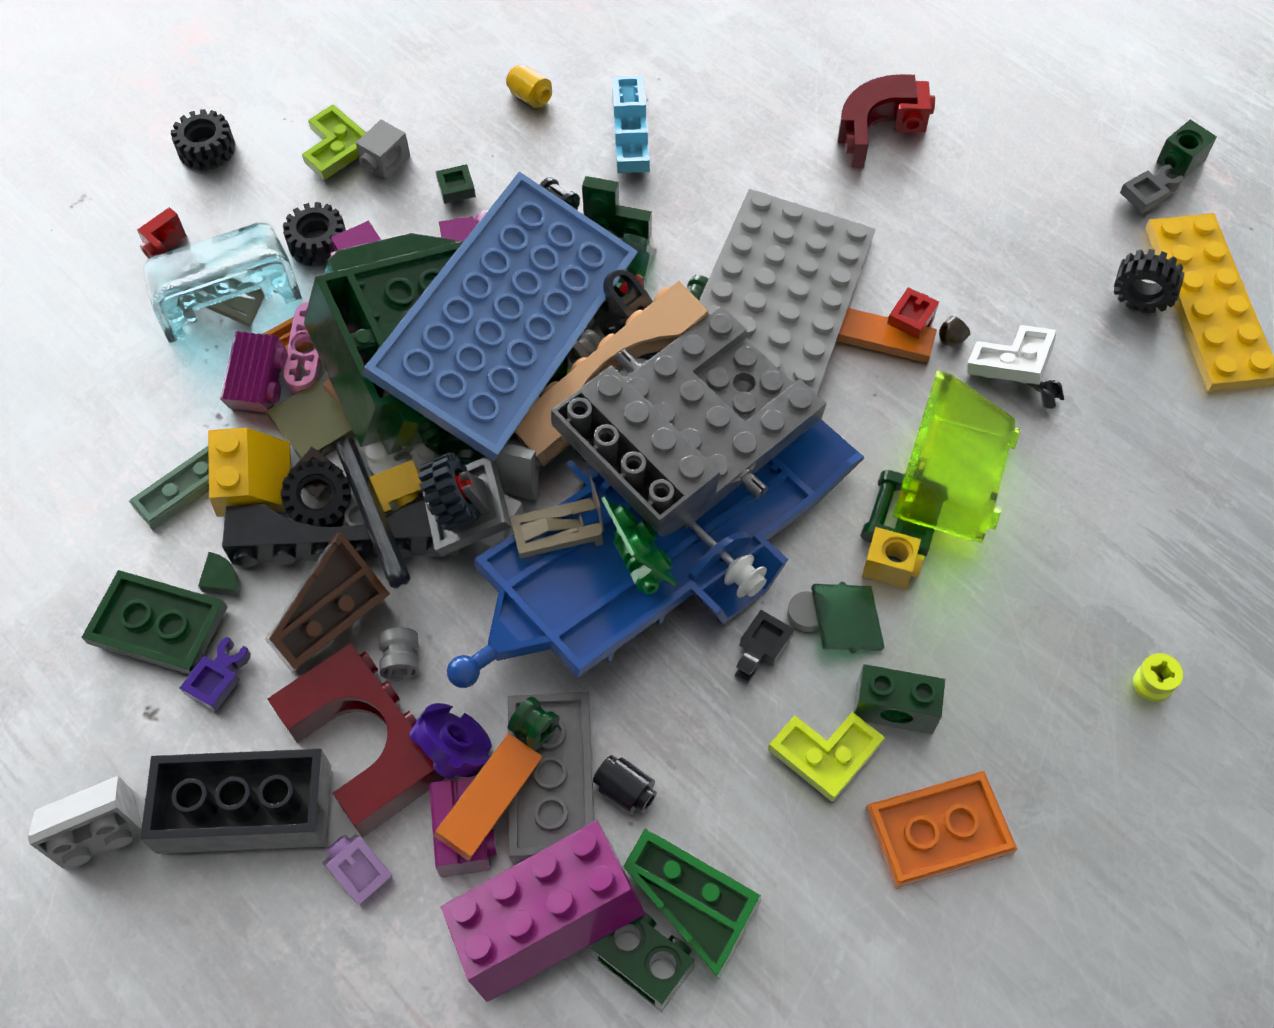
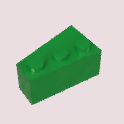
M645 828L623 868L718 979H720L761 902V895Z

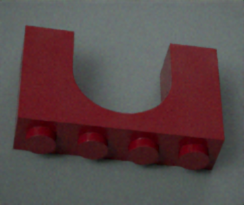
M350 643L267 698V700L296 743H299L334 718L347 713L362 712L371 714L385 723L387 726V740L379 758L366 770L332 793L363 838L428 792L429 784L443 781L446 778L436 772L433 766L434 762L410 738L409 732L417 721L410 711L404 714L396 705L400 698L388 681L380 684L374 675L378 672V668L366 651L359 655Z

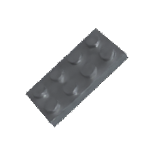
M589 692L508 696V722L521 703L531 696L540 701L543 710L546 712L553 711L560 718L550 738L540 748L534 750L543 757L508 806L510 861H523L594 822ZM508 730V733L527 745L526 738L521 734L514 735Z

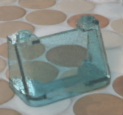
M254 223L153 256L143 266L152 309L169 343L186 338L184 332L186 323L189 320L191 324L198 322L195 310L260 288L265 299L272 297L271 293L280 294L286 304L302 299L286 252L274 227L268 223Z

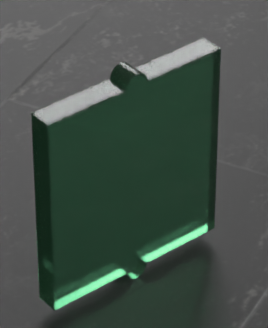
M843 581L838 585L813 584L811 586L823 649L849 650L850 653L854 654L858 650L882 651L885 648L872 586L846 585Z

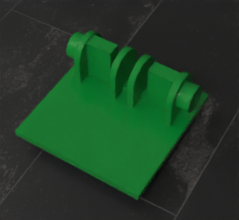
M604 496L602 501L617 528L614 533L613 543L622 557L637 589L649 595L658 590V584L663 580H666L673 586L677 585L670 572V569L673 567L671 560L662 549L657 548L654 542L658 537L653 528L645 520L638 522L624 504L617 506Z

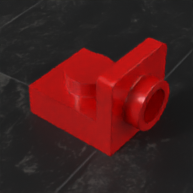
M170 207L137 229L143 242L140 248L144 255L151 262L157 260L165 268L172 265L166 250L187 236L178 214Z
M908 287L889 314L887 324L919 339L926 326L930 327L933 323L939 301Z

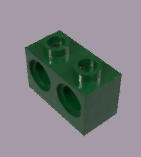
M646 913L594 942L590 949L592 958L662 1013L692 972L695 960L689 956L692 950L687 944L674 935H671L668 939L654 929L657 923ZM623 932H633L639 937L640 943L635 949L625 951L616 945V938ZM658 959H667L673 963L676 970L667 979L657 978L650 970L653 962Z

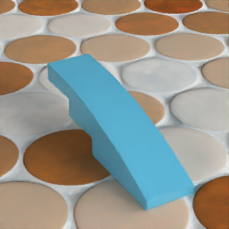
M643 75L612 77L617 173L650 172Z

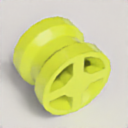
M1163 653L1151 654L1143 661L1141 667L1136 670L1133 676V686L1141 698L1149 702H1162L1169 698L1173 691L1181 684L1183 670L1175 658ZM1160 673H1161V675L1164 677V680H1163V681H1162V679L1159 677V674H1160Z

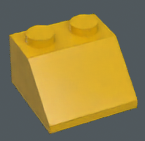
M247 427L208 430L209 499L216 517L225 516L226 506L264 504L275 512H286L282 503L281 490L282 482L288 476L287 474L291 469L290 442Z

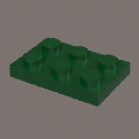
M118 570L81 638L86 644L190 674L203 658L228 607L224 600Z

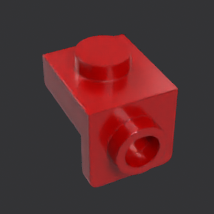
M916 81V104L901 103L898 105L894 123L895 131L926 132L929 116L935 110V95L930 94L929 81Z

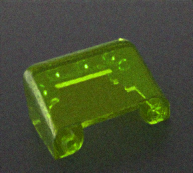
M937 369L892 517L982 543L988 529L995 531L1001 514V508L995 507L1008 450L1009 448L1015 449L1021 428L1015 427L1016 419L952 373Z

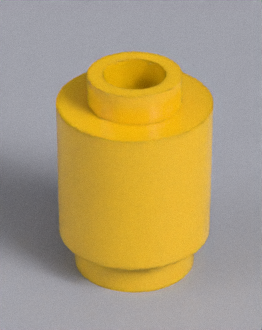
M516 65L509 71L506 77V85L511 94L533 108L545 105L552 96L551 81L528 66Z

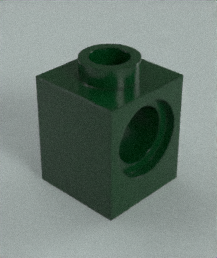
M1190 119L1166 139L1156 162L1161 166L1171 165L1170 172L1176 176L1182 175L1185 178L1207 159L1217 136Z

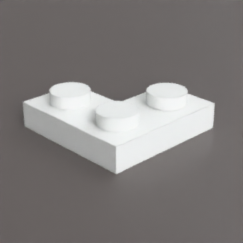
M1020 325L1013 346L976 342L968 361V374L1040 385L1055 343L1056 330Z

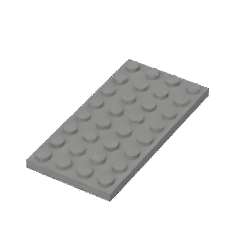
M749 189L699 302L708 310L709 314L722 305L747 329L746 338L789 379L796 382L800 378L818 394L876 229ZM741 380L734 383V387L741 392H749L754 389L747 381Z

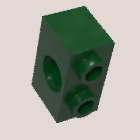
M863 664L857 681L853 713L868 723L933 734L942 717L945 679Z

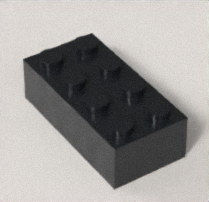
M322 749L151 756L140 840L156 854L325 847L331 764Z

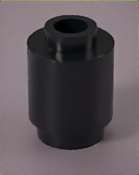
M613 755L608 756L593 777V783L599 786L598 791L630 815H633L638 810L644 813L657 795V792L653 790L655 780L623 757L617 759Z

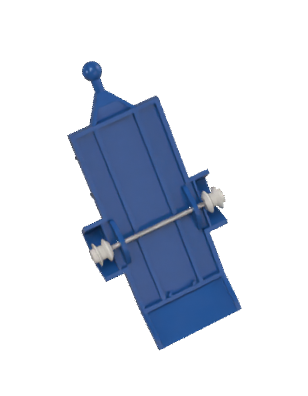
M820 419L754 473L768 487L766 493L756 500L741 484L687 529L679 528L666 536H660L655 531L658 538L654 542L657 548L662 549L671 560L673 567L670 569V572L677 585L673 586L666 580H663L658 584V590L649 595L637 589L622 557L613 543L614 533L617 528L602 498L605 496L617 506L624 504L638 522L644 519L592 466L582 471L570 460L565 463L566 466L585 488L558 505L588 498L593 500L590 482L591 475L601 506L604 532H601L603 544L595 546V541L520 559L515 537L512 534L476 557L475 568L498 592L488 645L471 657L460 655L453 658L447 667L449 681L458 688H468L477 682L480 670L495 659L500 661L550 649L578 678L603 659L610 662L618 648L654 622L661 625L669 611L693 594L698 597L700 602L722 624L727 623L770 589L789 560L768 540L816 506L864 460V456ZM597 509L554 518L579 519L581 515L583 526L600 523ZM566 530L548 531L525 543H529Z

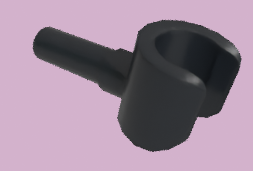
M1058 380L1041 381L1040 385L1025 383L1041 393L1042 404L1046 408L1052 409L1056 407L1055 398L1064 400L1063 388Z

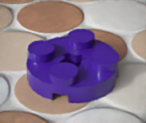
M434 703L427 706L409 732L412 741L420 746L423 752L434 762V769L442 777L453 779L456 774L463 777L476 776L491 757L488 756V751L491 749L492 744L486 731L468 714L464 713L460 718L450 713L453 706L444 703Z

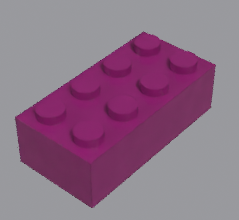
M598 820L440 906L467 980L486 1002L493 1000L646 914L612 844Z

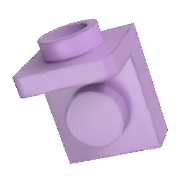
M344 834L325 850L328 857L322 864L331 872L357 905H360L393 876L359 835L355 834L348 838Z

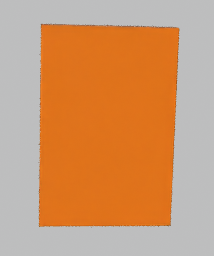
M985 771L867 804L866 806L867 815L895 889L1008 856L1018 850Z

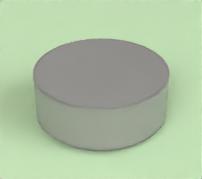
M810 591L797 593L789 602L788 620L799 631H816L823 626L826 620L827 604L817 593Z

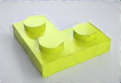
M853 712L828 740L824 739L794 715L769 743L768 750L833 803L882 745L885 737Z

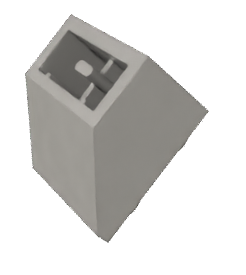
M116 776L35 810L28 834L30 845L61 868L83 865L91 859L92 855L106 849L115 850L129 845L133 838L141 835L142 822L132 789L119 776Z

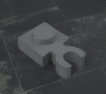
M1169 164L1164 165L1159 169L1156 176L1147 170L1124 183L1120 194L1143 214L1166 201L1170 192L1178 190L1184 177L1180 175L1174 179L1168 178L1167 176L1172 166Z

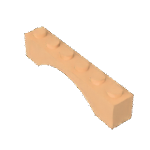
M677 281L671 287H664L656 294L653 302L643 311L638 310L627 319L626 325L616 334L611 333L604 337L596 351L587 358L582 357L577 360L564 378L559 382L554 381L546 386L541 393V397L535 401L514 434L526 448L536 450L535 458L544 467L570 445L552 426L551 410L609 366L612 365L616 370L621 367L615 362V357L619 352L622 354V350L626 349L635 359L645 354L661 351L708 316V310L680 281Z

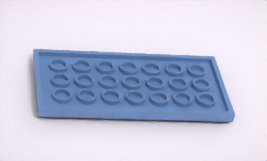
M519 171L367 363L362 375L490 460L495 461L606 300L603 290L605 277L613 271L626 270L638 251ZM617 276L614 279L613 288L621 277Z

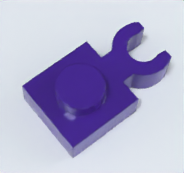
M225 637L217 646V657L214 661L203 656L179 689L184 695L216 712L240 681L237 674L233 671L248 663L251 657L250 651L247 647L243 646L236 655L229 656L228 654L233 649L234 643L231 638Z

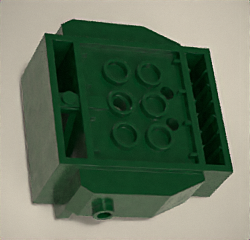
M409 233L337 250L328 259L325 274L315 276L304 324L360 447L381 441L387 454L390 455L401 451L403 446L411 447L421 443L432 445L451 434L364 377L362 373L367 363L465 240L456 242L455 239Z

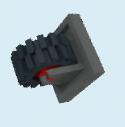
M448 453L419 467L418 478L422 482L419 485L423 491L435 551L440 555H446L512 527L496 461L483 457L467 465H461V459L458 456L455 457L454 453Z

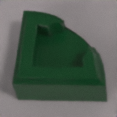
M208 552L198 584L201 592L239 596L240 582L232 564L223 556Z

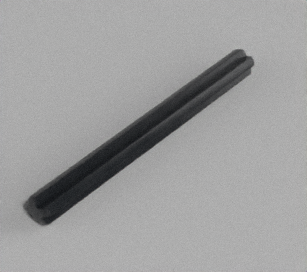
M346 437L344 441H338L335 448L390 587L398 589L401 585H407L411 577L355 441L352 438Z

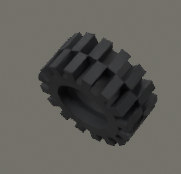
M200 109V114L198 115L195 114V111L189 112V118L185 115L181 116V123L175 122L173 125L175 130H171V139L182 163L185 162L189 168L194 165L196 170H201L202 166H205L207 170H211L212 164L216 163L217 167L223 165L222 159L228 161L231 158L229 153L234 154V146L236 144L229 123L221 113L217 115L216 111L211 110L207 114L206 109ZM205 137H211V138H210L209 140H207V141L198 142V143L196 142V141H198L199 139H202V138H205Z
M315 202L314 207L310 208L309 203L303 204L304 210L302 211L298 207L293 209L295 216L287 215V222H283V234L292 257L295 256L296 261L301 263L304 260L307 266H311L312 261H315L316 266H323L322 260H327L328 262V259L331 257L330 253L334 252L331 237L346 231L342 215L340 216L336 208L332 210L331 205L325 204L324 208H322L321 202ZM313 231H327L324 235L317 238H305L307 234Z
M1149 249L1147 254H1144L1143 250H1136L1135 256L1129 253L1126 259H1122L1113 286L1114 294L1118 295L1117 299L1120 302L1127 300L1125 306L1130 309L1135 305L1138 306L1136 311L1143 312L1144 308H1148L1149 313H1155L1156 308L1161 312L1165 311L1167 306L1171 308L1175 305V301L1178 300L1184 279L1182 264L1176 265L1177 259L1174 256L1166 259L1168 254L1161 251L1160 255H1155V249ZM1142 280H1150L1156 283H1148Z
M312 459L310 462L302 461L297 467H292L289 470L288 476L282 482L281 498L288 516L296 522L317 527L334 525L344 516L346 509L350 505L351 489L349 480L343 474V470L332 465L330 461L322 462L319 459ZM313 480L326 483L332 493L330 502L319 509L308 507L301 498L302 488Z

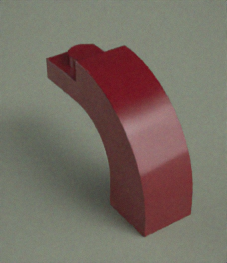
M896 74L878 77L860 85L848 96L842 108L837 143H845V154H851V167L864 168L869 145V128L880 122L895 121L899 104H916L915 75Z

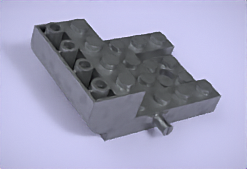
M722 305L648 361L639 363L626 349L622 350V354L619 352L615 357V362L628 373L626 378L611 365L551 410L552 426L660 536L669 535L679 528L687 529L741 484L756 500L763 496L768 487L754 473L822 419L827 404L800 378L793 382L746 338L747 329ZM741 380L747 381L754 389L749 392H741L734 387V383Z

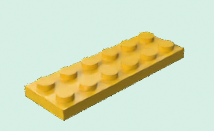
M1215 214L1149 219L1145 229L1151 245L1155 249V255H1160L1161 251L1168 253L1166 259L1174 256L1177 259L1176 265L1182 264L1184 279L1178 300L1175 301V308L1207 392L1274 385V356Z

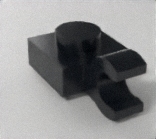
M760 610L740 639L739 646L747 651L736 665L738 670L735 673V677L749 684L762 660L774 665L793 637L795 629Z

